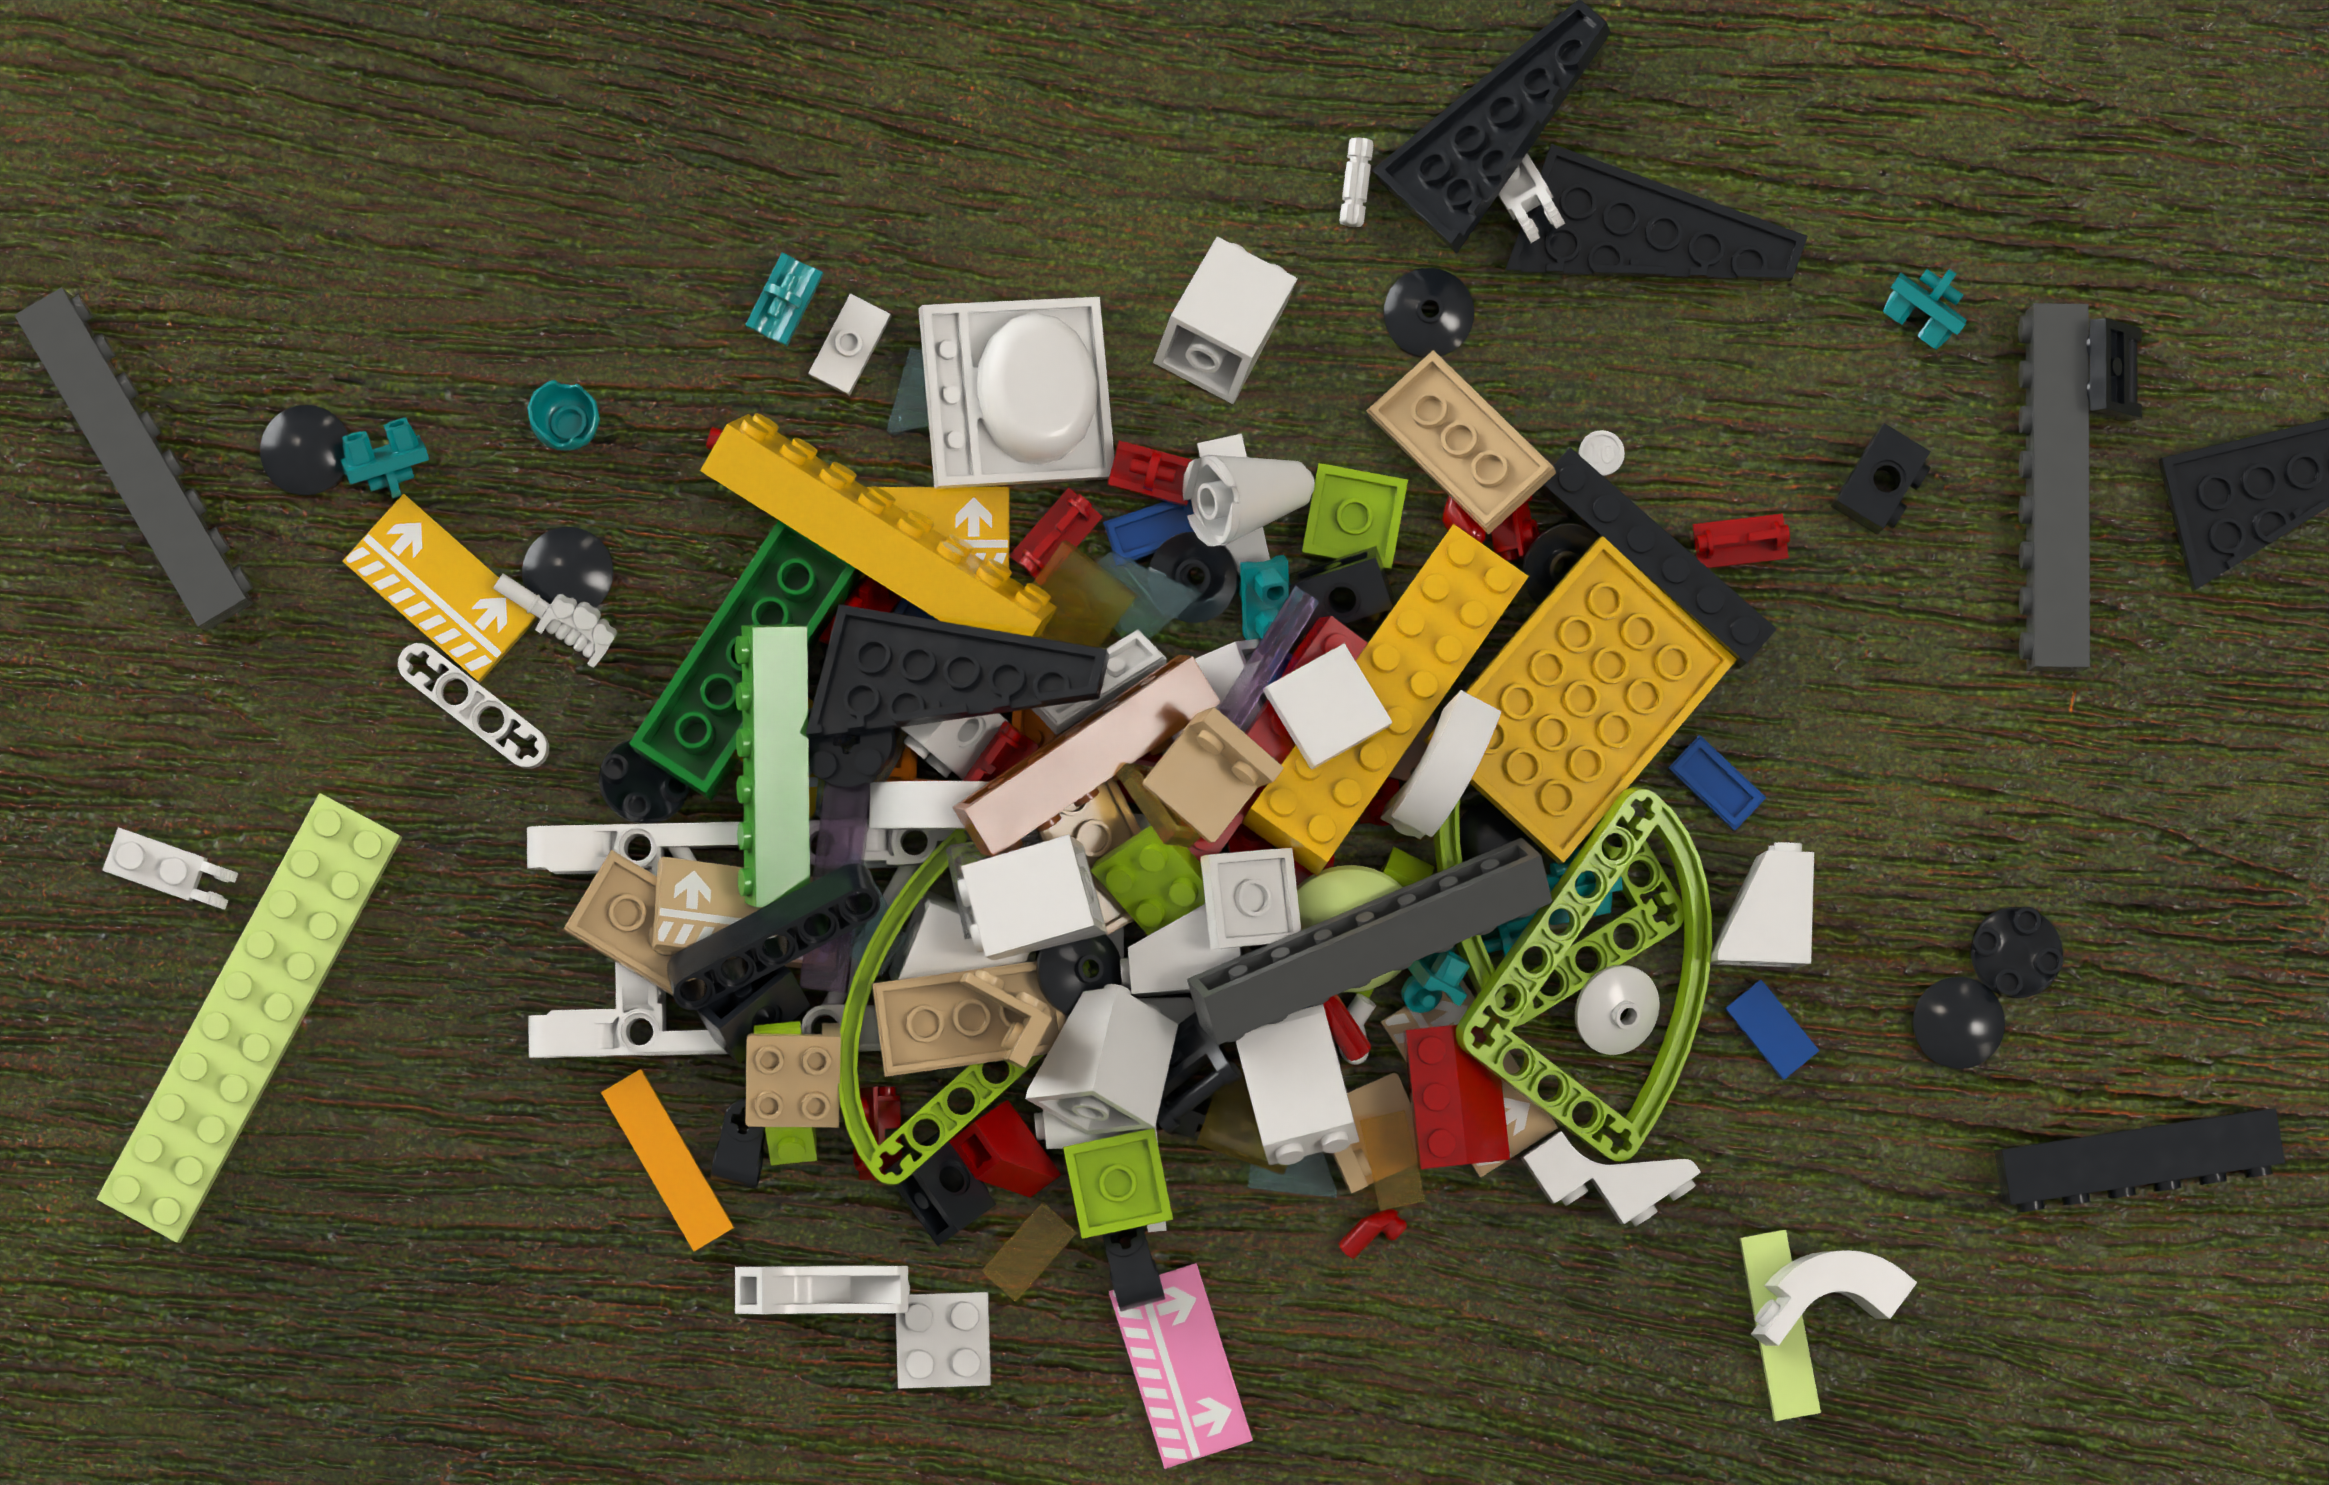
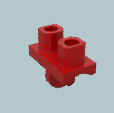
M1119 440L1107 486L1187 507L1188 500H1183V480L1185 471L1192 459Z

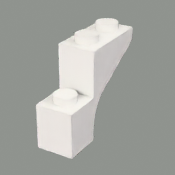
M1562 1131L1555 1133L1520 1157L1550 1203L1555 1204L1562 1200L1565 1206L1569 1205L1588 1192L1584 1183L1591 1180L1618 1222L1625 1224L1631 1220L1634 1226L1641 1224L1658 1211L1654 1204L1668 1194L1674 1201L1693 1189L1696 1185L1692 1178L1701 1173L1696 1164L1689 1159L1613 1165L1596 1163L1580 1154L1570 1144Z
M908 1266L735 1267V1314L908 1313V1297L910 1294Z

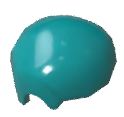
M556 380L548 381L533 392L527 407L530 426L538 440L547 447L559 451L578 450L582 446H586L595 438L600 424L597 402L580 384L569 385L561 384Z

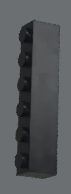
M1571 447L1553 465L1556 474L1540 487L1538 491L1575 524L1590 529L1598 538L1605 537L1737 659L1734 664L1740 669L1777 630Z
M2276 1108L1994 1150L2003 1205L2016 1204L2017 1213L2045 1209L2044 1200L2062 1197L2063 1206L2091 1202L2089 1193L2106 1190L2108 1199L2136 1195L2135 1186L2152 1183L2154 1192L2182 1188L2180 1179L2198 1177L2199 1185L2227 1181L2226 1172L2244 1170L2245 1178L2273 1174L2271 1165L2285 1163Z

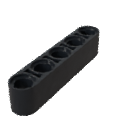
M860 864L844 865L677 952L667 964V974L675 1002L687 1010L703 1008L870 921L877 915L881 903L871 872ZM820 913L816 916L810 917L813 914Z

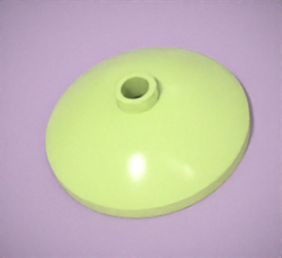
M1344 865L1322 870L1319 876L1313 874L1297 886L1301 931L1403 887L1390 876L1364 866ZM1402 970L1388 972L1372 979L1366 986L1351 988L1344 992H1361L1379 987L1393 979Z

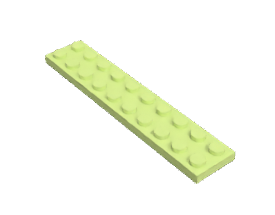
M319 793L111 1171L97 1200L165 1237L181 1243L399 845L402 836Z

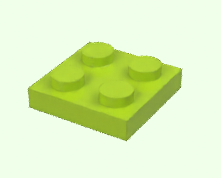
M1318 463L1301 554L1334 560L1377 546L1384 569L1391 571L1408 480Z
M1162 819L1096 860L1090 870L1148 936L1205 904L1201 863Z
M1154 1128L1063 1147L1082 1239L1173 1220Z

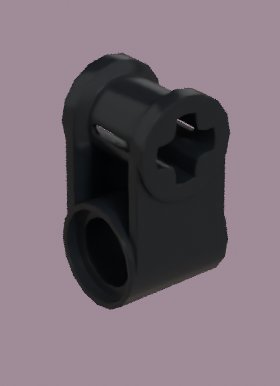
M742 1098L733 1103L725 1113L720 1140L717 1143L714 1155L711 1181L757 1189L765 1149L763 1148L766 1132L765 1127H749L747 1131L742 1130V1122L735 1120V1114H741L746 1109V1098Z
M1142 1226L1103 1234V1242L1111 1268V1281L1120 1312L1165 1300L1155 1260H1152ZM1124 1236H1129L1131 1240V1247L1128 1249H1122L1121 1238Z

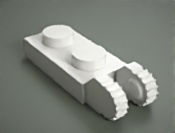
M1527 153L1498 195L1512 219L1518 220L1527 238L1532 243L1540 238L1538 235L1539 230L1534 221L1528 217L1527 212L1542 205L1544 214L1555 228L1562 226L1565 222L1551 199L1553 196L1547 184Z
M119 827L102 870L191 902L195 899L224 910L228 900L224 899L222 895L197 889L202 873L211 874L214 878L227 883L230 881L235 883L238 876L237 872L208 863L205 857Z

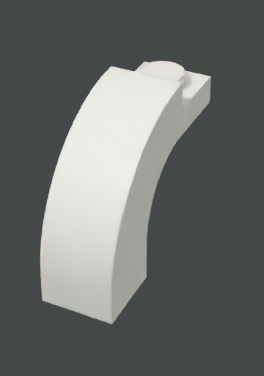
M1460 690L1443 708L1433 736L1419 764L1407 782L1386 803L1380 819L1393 825L1394 829L1401 834L1415 836L1418 839H1421L1425 834L1432 837L1448 818L1468 786L1486 751L1502 711Z
M989 782L870 783L869 829H965L952 807Z
M1850 1250L1812 1253L1790 1262L1775 1273L1764 1285L1778 1298L1776 1301L1773 1299L1769 1300L1760 1309L1755 1317V1321L1759 1324L1751 1335L1765 1346H1779L1806 1308L1817 1298L1831 1292L1850 1298L1875 1319H1891L1917 1282L1893 1263L1873 1254Z

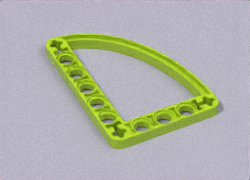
M1639 787L1626 789L1618 796L1550 892L1552 903L1538 909L1456 1027V1039L1463 1051L1599 1154L1619 1162L1631 1159L1637 1153L1658 1120L1677 1083L1701 1018L1709 981L1712 953V913L1708 884L1700 856L1688 831L1675 812L1654 792ZM1634 800L1644 801L1642 807L1647 812L1643 818L1634 816L1635 810L1631 807ZM1618 820L1628 823L1627 827L1634 829V833L1631 834L1628 830L1617 826ZM1655 829L1673 861L1681 889L1684 911V954L1674 1010L1663 1044L1644 1086L1631 1110L1624 1118L1512 1033L1511 1030L1649 834ZM1616 833L1622 840V850L1617 857L1607 859L1602 852V843L1608 835ZM1591 871L1596 879L1595 889L1590 895L1582 897L1576 891L1575 881L1582 872ZM1557 909H1565L1569 915V925L1564 932L1553 934L1548 925L1550 915ZM1537 946L1543 955L1542 964L1537 970L1527 972L1522 965V956L1528 948ZM1511 984L1516 991V1000L1510 1008L1502 1010L1496 1005L1495 994L1501 986ZM1486 1008L1490 1013L1501 1017L1502 1020L1499 1023L1489 1020L1491 1017L1484 1015L1483 1011ZM1474 1026L1484 1027L1483 1033L1487 1036L1484 1043L1474 1042L1475 1037L1470 1033ZM1514 1048L1520 1049L1524 1056V1064L1518 1072L1508 1074L1503 1066L1505 1054ZM1554 1075L1559 1084L1558 1091L1553 1098L1542 1100L1538 1094V1084L1543 1077ZM1588 1101L1593 1109L1591 1120L1583 1126H1577L1573 1121L1572 1111L1578 1103ZM1604 1125L1612 1131L1621 1133L1620 1137L1624 1140L1623 1146L1621 1148L1612 1146V1140L1603 1133L1598 1132V1130Z
M1460 799L1448 818L1434 834L1438 873L1462 863L1459 827ZM1600 820V821L1595 825V827L1589 832V835H1590V836H1591V834L1594 832V830L1596 829V827L1599 825V823L1601 822V820ZM1618 820V823L1622 824L1631 834L1634 833V829L1627 827L1628 823ZM1605 838L1602 843L1604 856L1607 859L1617 857L1622 850V846L1613 847ZM1646 840L1621 874L1622 892L1631 908L1572 943L1553 970L1560 980L1558 992L1554 996H1546L1539 990L1533 999L1538 1003V1006L1534 1008L1532 1000L1514 1027L1525 1024L1582 989L1587 981L1597 972L1610 966L1621 965L1675 932L1684 921L1683 903ZM1634 861L1644 863L1650 871V879L1644 887H1637L1629 880L1628 869ZM1659 886L1661 893L1655 894L1653 897L1660 907L1666 905L1670 907L1671 913L1666 916L1668 925L1664 921L1656 922L1653 915L1658 911L1657 906L1652 898L1642 902L1640 895L1649 893ZM1619 924H1627L1635 932V943L1628 950L1619 948L1614 942L1613 933ZM1475 935L1456 943L1461 957L1470 965L1467 972L1475 990L1479 994L1495 969L1481 935ZM1582 947L1593 949L1597 955L1598 964L1591 973L1581 971L1576 965L1575 956ZM1542 962L1537 964L1533 968L1529 969L1527 972L1537 970L1541 966ZM1505 984L1497 990L1495 1002L1499 1008L1504 1007L1506 1004L1503 998L1505 995L1509 999L1516 998L1515 988L1511 984ZM1487 1010L1489 1016L1493 1021L1499 1023L1502 1020L1501 1017L1496 1016Z
M956 829L931 853L888 908L869 941L856 970L843 1011L840 1027V1084H838L840 1108L847 1133L860 1159L876 1180L889 1186L897 1185L906 1180L1044 1056H1032L1026 1068H1018L1005 1061L1009 1067V1074L1005 1081L998 1084L990 1083L984 1078L982 1073L984 1063L969 1065L880 1146L877 1144L866 1121L859 1092L857 1066L859 1037L872 984L904 923L927 891L959 856L967 864L985 859L986 856L982 855L977 847L972 848L970 851L965 848L964 845L968 839L965 834L966 829ZM1085 961L1083 964V973L1087 977H1090L1091 974L1088 971V969L1091 967L1089 963ZM958 1088L967 1089L974 1097V1107L971 1112L965 1115L955 1114L948 1107V1095L951 1091ZM920 1120H932L939 1128V1139L931 1146H922L913 1138V1127ZM901 1135H904L909 1147L922 1156L914 1162L912 1156L908 1154L899 1164L903 1171L900 1175L896 1176L893 1172L883 1175L879 1170L883 1164L880 1158L881 1154L886 1152L888 1155L893 1156L900 1151L903 1146L897 1143L896 1140Z

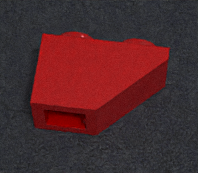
M1009 1100L988 1112L949 1141L975 1179L1030 1198L1061 1176L1059 1170Z

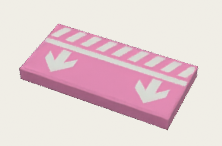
M1197 1263L1159 1275L1165 1295V1300L1120 1312L1114 1289L1109 1291L1164 1469L1253 1441Z

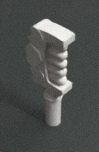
M504 573L493 587V589L527 610V613H532L541 619L535 629L542 634L546 628L548 633H555L557 639H564L566 645H573L575 651H582L585 657L590 658L587 664L593 668L604 656L617 635V630L611 627L606 619H600V611L587 602H580L577 605L576 599L558 594L553 602L549 604L540 598L539 594H534Z

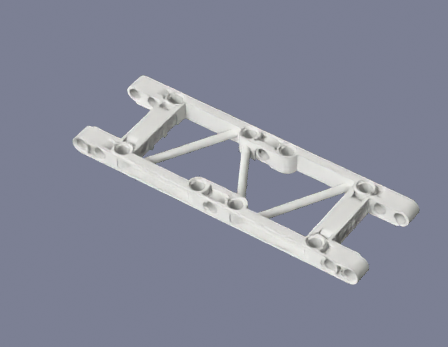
M1174 813L1133 814L1141 831L1160 819L1171 828L1178 818ZM869 819L809 821L810 864L816 868L838 869L847 864H860L866 868H897L880 899V910L874 918L867 922L822 1005L812 1008L803 1018L802 1034H814L815 1022L820 1017L826 1015L835 1018L841 1027L845 1007L843 1003L849 994L854 975L867 945L886 911L912 875L939 844L956 829L916 830L926 834L928 844L925 851L921 854L909 855L903 850L902 843L906 834L915 830L869 829ZM739 822L527 827V869L549 870L554 874H597L608 854L613 850L657 876L658 861L662 856L665 857L664 849H669L674 858L697 861L690 849L739 848L737 841ZM966 831L965 834L968 838L966 843H974ZM1031 831L1021 838L1022 842H1041L1036 831ZM819 833H830L834 836L836 842L834 851L826 857L814 855L811 850L813 838ZM635 837H647L651 843L650 854L643 860H632L628 854L629 843ZM959 856L955 863L963 874L961 866L967 865V863ZM1121 927L1107 936L1116 946L1122 959L1124 958V930ZM615 962L616 1009L551 1010L547 1015L528 1016L529 1058L728 1054L713 1040L708 1030L666 1031V991ZM1189 997L1136 998L1143 1003L1159 1007L1162 1010L1161 1014L1177 1024H1180L1196 1011L1193 1000ZM866 1005L859 1037L858 1052L881 1051L875 1005ZM646 1019L653 1027V1036L648 1043L639 1046L631 1040L630 1028L636 1021Z

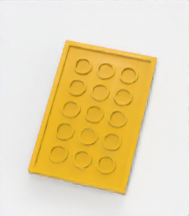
M1602 536L1593 543L1465 691V693L1502 711L1486 751L1469 783L1558 864L1564 863L1611 808L1618 796L1630 786L1737 659ZM1436 726L1423 739L1427 745L1430 743Z

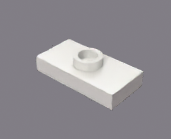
M850 294L808 373L809 376L850 396L891 318V314Z

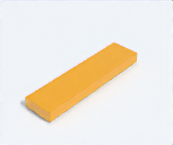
M639 1069L602 1091L601 1094L692 1250L695 1252L734 1229L733 1223L644 1071Z

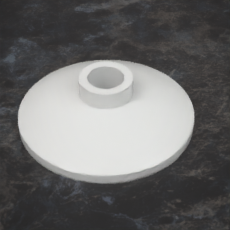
M1614 965L1597 972L1584 985L1576 1002L1575 1024L1580 1037L1592 1049L1608 1055L1623 1054L1638 1047L1650 1035L1658 1018L1660 1002L1657 988L1646 973L1633 966ZM1628 1008L1626 1016L1620 1020L1621 1013Z

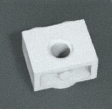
M998 713L900 728L908 734V737L903 742L945 778L951 772H954L963 780L1006 719Z

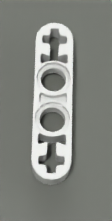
M414 643L402 650L398 658L399 672L415 688L514 764L524 769H533L546 761L549 755L548 740L542 732L430 646ZM427 653L429 658L426 663L439 674L443 666L449 669V671L437 679L433 691L427 689V686L434 682L422 672H417L414 676L410 674L413 670V665L409 660L413 655L421 658ZM455 679L464 681L468 687L466 700L458 705L448 704L443 696L445 685ZM490 707L500 709L504 715L502 728L494 733L483 731L479 724L481 713ZM515 721L521 724L519 728L514 730L515 733L527 741L533 736L538 739L534 746L539 752L534 758L526 755L523 759H520L518 755L521 749L510 739H507L505 747L499 744V741L510 733Z

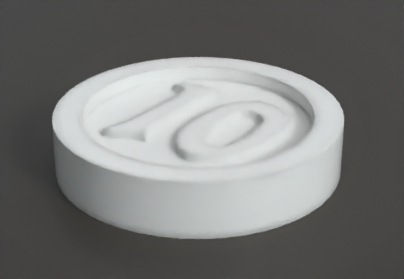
M1600 430L1592 432L1584 438L1579 447L1578 454L1601 475L1608 476L1619 469L1624 460L1625 451L1621 440L1615 434Z

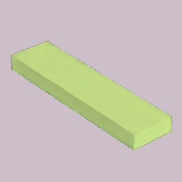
M1786 1230L1739 1238L1754 1320L1760 1309L1769 1300L1773 1299L1776 1301L1778 1298L1764 1285L1781 1268L1792 1262ZM1801 1315L1779 1346H1765L1759 1341L1774 1421L1821 1413L1803 1316Z

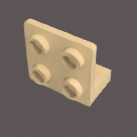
M1211 707L1196 713L1143 780L1142 784L1204 840L1212 843L1220 837L1255 790L1260 786L1274 782L1284 767L1218 709Z
M982 969L977 970L975 975L969 972L964 974L959 982L960 984L1025 1018L1022 1023L1018 1021L1012 1023L1000 1047L1008 1050L1003 1060L1018 1068H1026L1052 1019L1051 1016L1043 1012L1047 1004L1025 992H1019L1016 997L1004 992L1001 989L1005 982Z
M822 1023V1034H748L746 1045L745 1115L747 1126L839 1128L840 1023Z
M1397 1073L1389 1074L1347 1093L1360 1142L1350 1144L1345 1150L1332 1153L1349 1193H1354L1367 1187L1369 1184L1417 1164L1411 1103Z

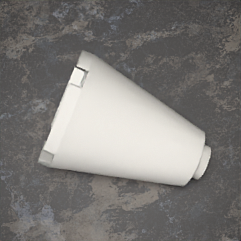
M1204 455L1201 458L1192 460L1184 474L1183 500L1191 499L1194 512L1192 515H1187L1190 526L1197 537L1207 546L1227 545L1308 504L1314 491V478L1311 472L1299 461Z

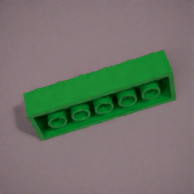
M778 520L629 742V745L636 753L712 801L741 758L737 754L736 734L738 729H743L742 710L737 709L735 698L736 685L742 682V664H738L735 657L736 637L742 636L741 625L798 624L807 626V649L809 656L819 641V637L837 614L839 604L843 605L863 573Z

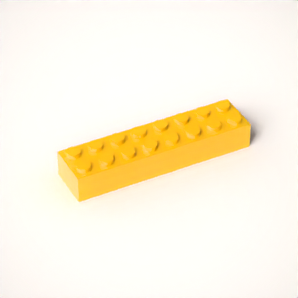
M755 413L754 417L747 414L725 426L700 470L707 476L939 621L1037 638L1041 636L1057 606L1049 602L1051 596L1040 587L1031 583L1023 586L1010 578L1012 572L1003 564L993 559H988L985 562L971 553L973 547L963 539L951 534L946 538L932 529L934 523L923 514L914 510H910L908 514L893 505L895 498L886 491L876 486H871L869 490L855 481L857 475L846 466L837 462H832L829 465L816 456L818 451L811 444L799 438H794L791 441L778 433L779 426L771 419Z
M1453 524L1356 660L1357 665L1393 723L1390 727L1313 770L1310 769L1295 745L1282 763L1284 767L1282 772L1274 782L1267 784L1248 811L1242 824L1278 849L1292 848L1293 859L1316 876H1319L1529 576Z

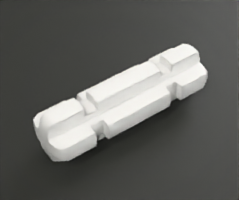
M1355 137L1349 141L1347 158L1350 161L1346 164L1342 200L1345 201V204L1341 205L1339 220L1340 224L1348 227H1361L1364 224L1366 207L1363 206V203H1366L1371 169L1368 161H1371L1373 153V141L1370 139Z

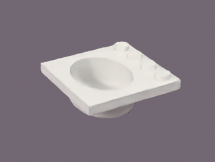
M1100 297L922 305L919 308L935 489L1109 479L1115 456Z

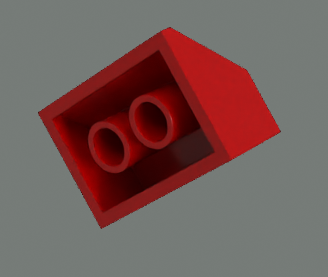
M1457 1025L1403 1031L1418 1169L1510 1160L1502 1080L1462 1050L1456 1039ZM1474 1026L1470 1033L1475 1037L1474 1042L1484 1043L1487 1036L1483 1033L1484 1027Z

